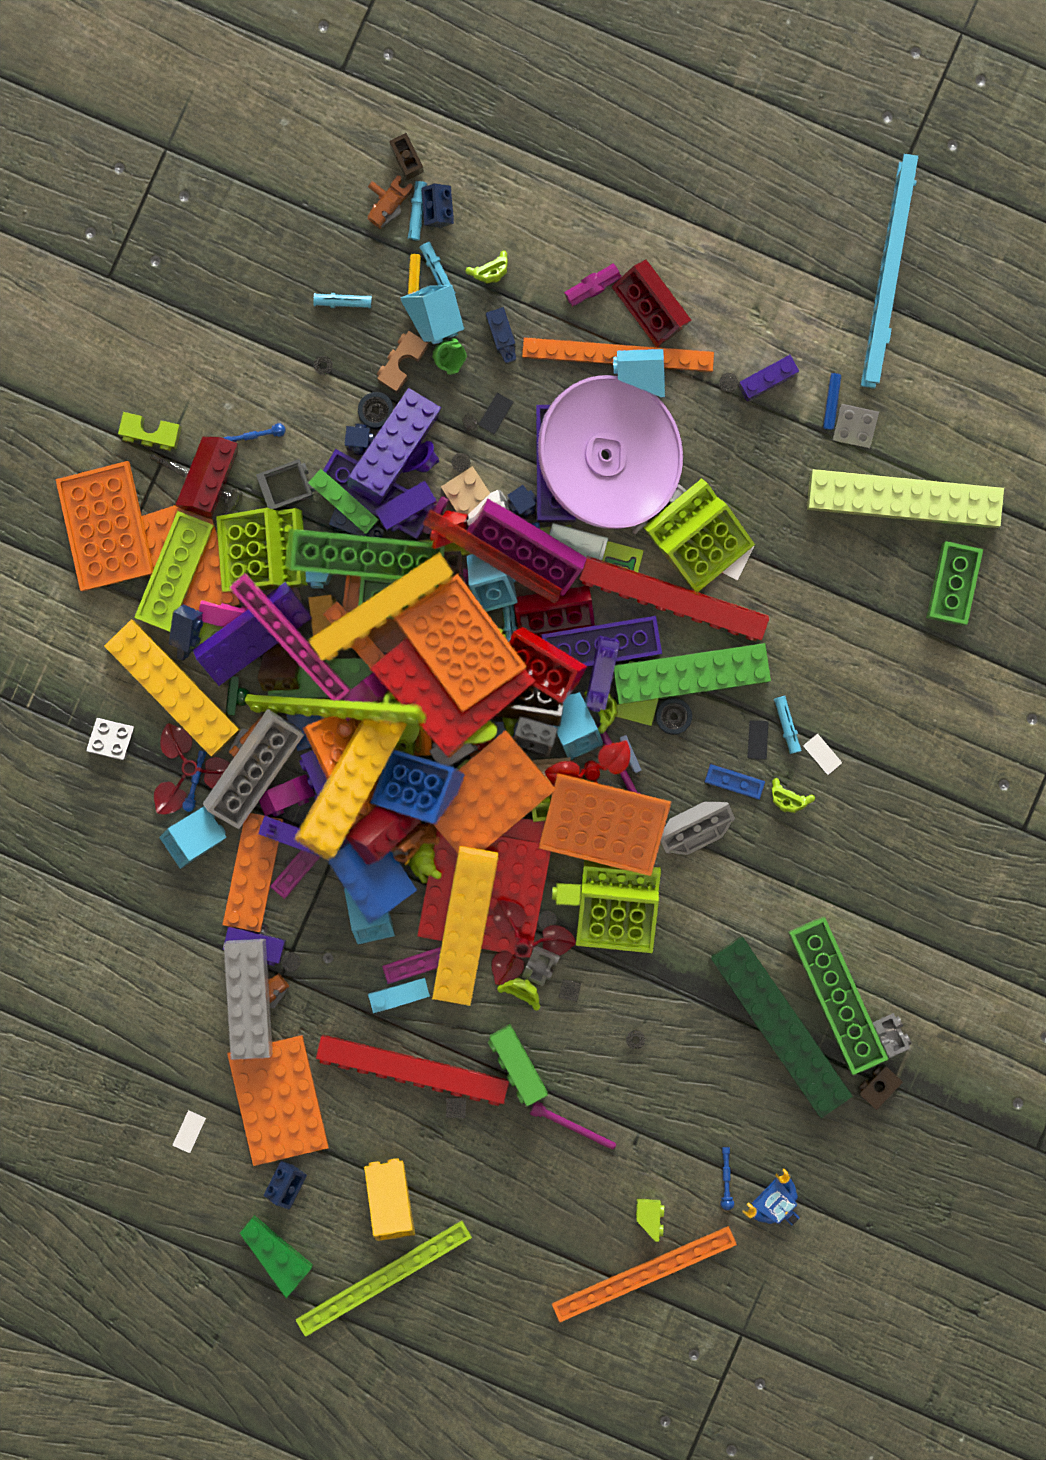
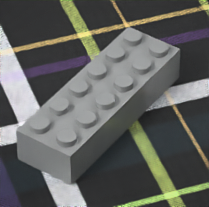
M267 709L203 802L207 811L240 829L304 736L302 731L294 724Z
M266 939L226 941L224 943L231 1060L270 1058L273 1054Z

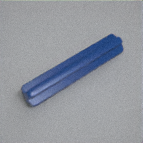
M832 373L830 376L823 426L826 430H833L835 425L841 375Z

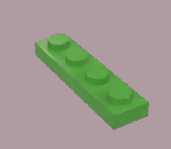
M322 469L308 482L310 486L365 534L379 521Z

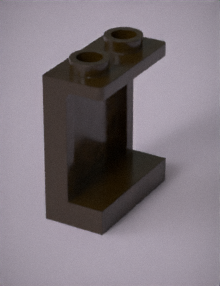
M277 643L263 653L257 678L262 690H298L300 685L297 677L300 665L280 643Z

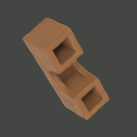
M410 331L407 334H402L398 341L400 345L396 351L393 349L387 358L389 360L387 365H382L377 373L379 376L377 378L378 382L397 394L408 379L407 375L399 369L400 362L405 358H412L419 362L429 347L427 342H424Z

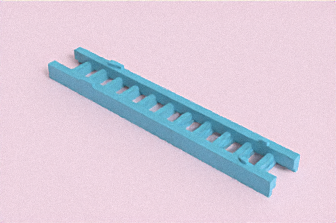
M904 154L903 161L899 162L861 380L862 387L875 389L876 383L879 384L886 343L889 344L892 330L889 328L912 190L917 182L914 179L918 156Z

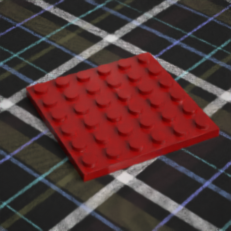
M408 638L404 639L370 668L371 672L401 705L419 706L426 718L424 723L417 724L446 756H449L535 683V680L524 669L462 713Z
M437 829L436 837L439 838L440 842L438 845H434V865L442 876L440 879H436L431 875L428 876L417 936L443 941L458 853ZM501 835L484 849L497 852L498 859L481 949L515 953L516 936L514 930L512 929L509 933H503L499 931L494 923V908L499 900L517 903L524 909L526 915L525 922L522 926L516 928L520 939H527L530 944L534 943L551 851L540 849L539 842ZM530 949V953L526 957L530 958L532 949Z

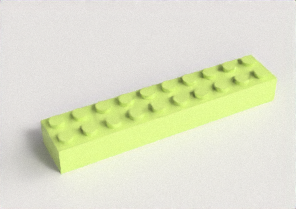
M813 469L810 472L807 510L998 528L1001 526L1004 488Z

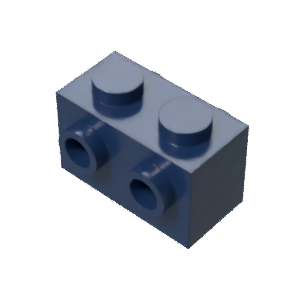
M434 183L422 187L424 225L442 228L454 224L451 186Z
M355 424V427L346 426L345 447L347 450L354 451V454L364 455L375 438L370 428H366L367 425Z
M524 485L507 495V500L510 503L508 508L515 515H518L520 518L524 516L526 519L535 513L534 509L536 508L537 498L531 490L527 491Z
M281 1161L263 1196L276 1206L290 1210L307 1174L296 1166Z

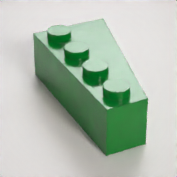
M255 1215L240 1232V1235L285 1298H287L311 1270L313 1264Z

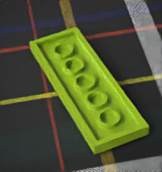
M177 511L134 618L170 632L173 611L182 606L214 525Z

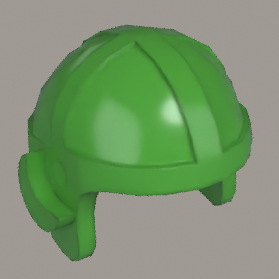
M452 338V340H443L438 343L433 350L432 357L438 368L447 371V374H455L459 372L467 355L461 343L457 339Z

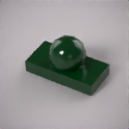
M236 676L229 678L226 715H235L236 705H247L245 699L247 694H250L246 688H238L239 677Z

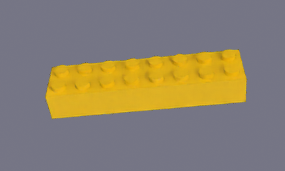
M440 552L311 637L309 640L310 644L322 661L324 659L331 660L338 655L339 649L343 648L346 650L354 644V639L357 637L362 639L370 634L372 627L379 628L385 624L386 618L390 615L393 618L403 612L402 607L408 604L410 607L419 601L418 597L423 593L427 596L435 590L434 586L441 583V585H444L450 581L453 574L452 569Z
M131 619L104 646L211 757H214L239 733L240 729L136 621Z
M372 719L360 721L294 840L327 860L334 857L407 724L400 721L394 723L386 720L374 721Z
M463 846L459 848L432 999L471 1005L497 865V852Z

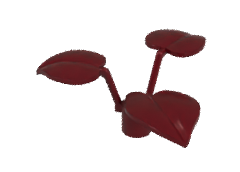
M170 723L162 731L160 740L161 750L170 759L176 758L178 755L184 762L181 768L183 775L176 787L172 782H163L156 787L154 792L156 812L158 814H170L183 806L186 793L179 789L186 776L191 777L196 772L206 773L204 781L207 786L213 789L230 764L225 759L213 757L206 761V770L198 768L194 761L187 760L182 754L187 753L192 747L191 735L183 728Z
M499 900L494 908V923L499 931L503 933H509L513 929L516 943L513 955L503 951L494 956L492 972L495 984L501 985L518 978L523 972L524 962L517 957L524 958L528 956L530 949H534L539 943L543 942V949L561 956L576 945L574 936L560 925H550L543 930L544 938H540L533 944H530L527 939H520L516 928L522 926L525 922L526 915L524 909L517 903Z

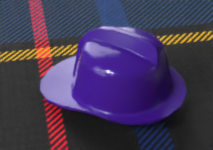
M426 441L420 444L402 472L416 470L425 473L435 464L439 463V458L433 451V443Z

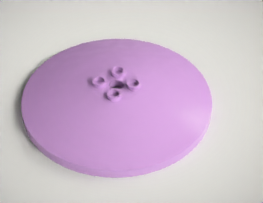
M603 375L590 377L564 390L550 405L541 424L538 455L543 477L555 499L564 509L579 520L605 529L628 528L654 517L672 498L682 472V442L671 413L655 394L619 381L618 376ZM602 450L608 452V460L602 458Z

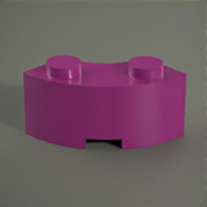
M371 673L353 689H350L339 701L366 703L376 701L379 703L385 698V693L388 690Z
M302 775L266 790L259 800L265 816L273 814L276 817L285 813L283 809L298 803V806L309 803L308 798L315 796L309 786L307 775Z

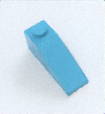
M422 978L369 993L368 996L372 1011L376 1013L430 997L426 980Z

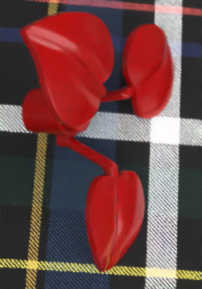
M625 740L604 746L598 754L599 763L595 761L586 762L580 774L579 765L571 761L554 764L547 768L544 773L553 786H555L557 774L574 778H581L585 774L588 780L598 783L599 769L603 771L609 769L612 774H619L628 767L630 762L629 744Z

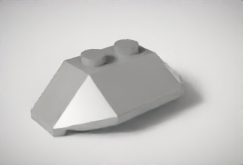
M703 802L670 818L664 827L661 844L665 852L688 855L721 839L730 824L735 820L728 802Z

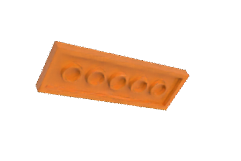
M250 813L243 823L223 925L261 932L279 846L278 841L258 834L264 815ZM270 817L281 822H284V819Z

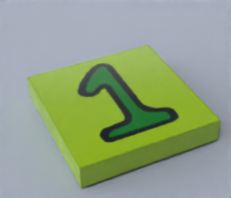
M607 541L602 560L638 572L644 550Z

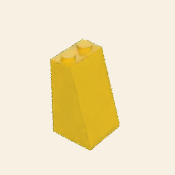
M390 1159L388 1163L380 1164V1162L369 1163V1166L364 1168L373 1236L377 1241L415 1235L404 1162L399 1161V1159Z

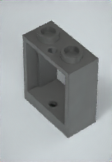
M300 459L256 474L268 508L277 511L313 498L312 492H315V489L308 484L306 474H309L306 464L301 463ZM298 468L306 493L275 504L267 479Z
M520 717L514 740L523 750L549 757L558 728Z

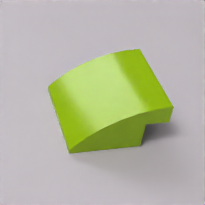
M702 478L643 527L667 560L696 592L703 589L755 545L728 505L716 496L709 484Z
M270 508L216 516L222 592H233L230 586L244 573L261 591L276 589L284 582L290 588L308 586L306 583V571L285 568L289 529L303 530L302 510L293 508L276 511Z
M584 860L576 946L653 953L661 867H653L652 875L649 876Z

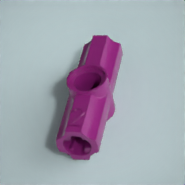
M613 263L598 273H592L582 279L581 283L565 291L566 299L574 307L589 297L593 298L603 292L606 287L621 278L620 272Z

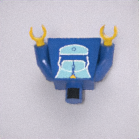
M782 1169L784 1171L782 1176L776 1174L775 1180L752 1202V1205L747 1203L750 1209L747 1212L742 1211L747 1217L769 1224L774 1222L779 1224L783 1219L790 1225L798 1221L799 1216L793 1211L797 1206L795 1201L798 1196L795 1184L785 1169Z

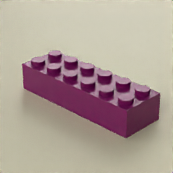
M487 498L465 534L467 539L562 596L565 595L583 570L587 558Z

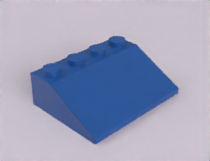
M393 750L384 765L370 803L436 824L459 792L465 774L454 768Z
M348 842L337 850L334 857L328 859V862L369 924L417 891L400 863L394 859L391 850L379 861L367 865Z

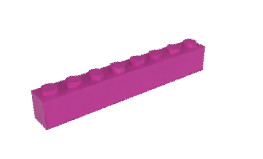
M246 573L230 586V589L331 700L339 701L350 691L349 686L325 660L322 661L308 641Z

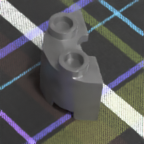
M535 946L522 978L543 986L546 980L550 981L554 971L551 967L552 965H557L560 955Z
M893 1013L873 1022L880 1042L889 1058L910 1049L909 1045L912 1043L908 1034L903 1035L900 1029L903 1027L899 1016L895 1017Z

